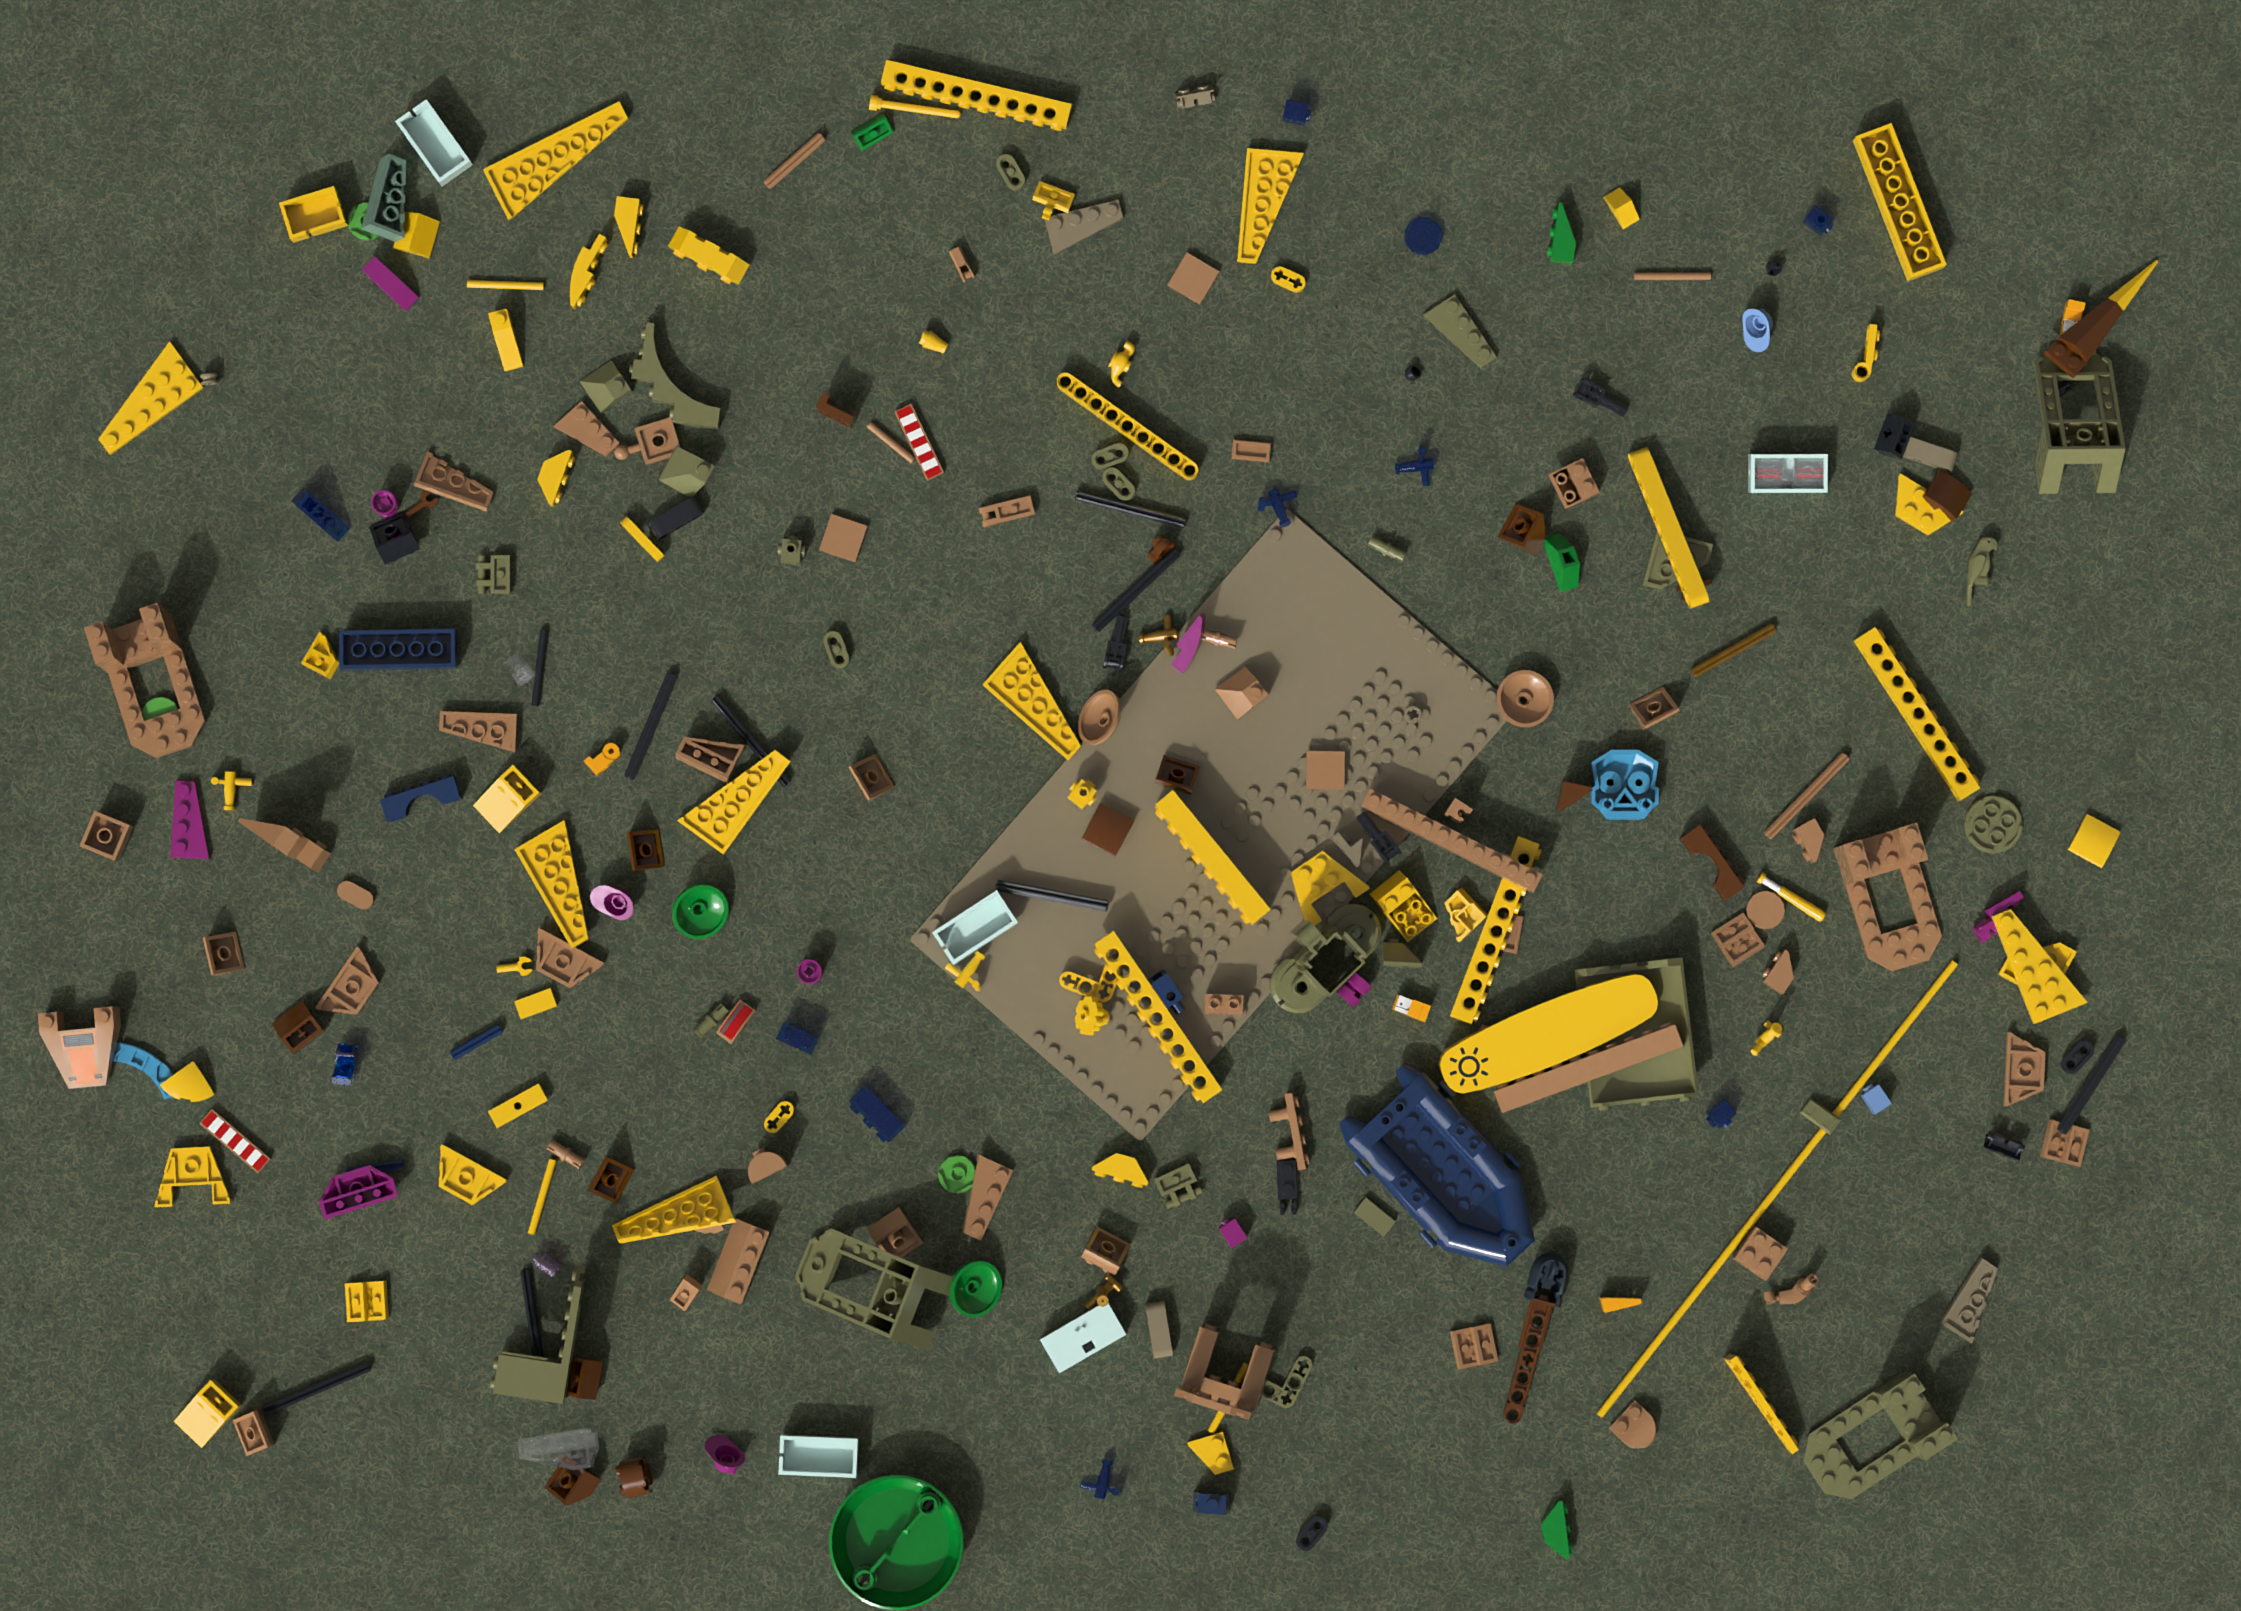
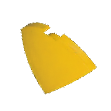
M194 1061L160 1085L167 1094L178 1100L184 1098L190 1099L191 1102H198L214 1096L212 1089Z

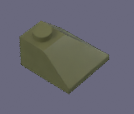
M609 361L580 381L600 413L632 393V390L612 361Z
M676 446L658 480L690 498L706 483L714 466Z
M1387 939V943L1383 942L1382 966L1422 967V962L1403 943H1399L1398 939Z

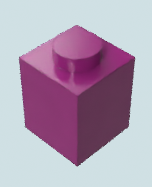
M1229 1217L1220 1223L1222 1227L1219 1230L1231 1249L1247 1239L1235 1218L1231 1220Z

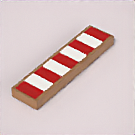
M912 404L895 411L894 413L926 480L929 481L943 474L944 471Z
M214 1109L200 1122L201 1126L256 1173L259 1174L271 1160L268 1155Z

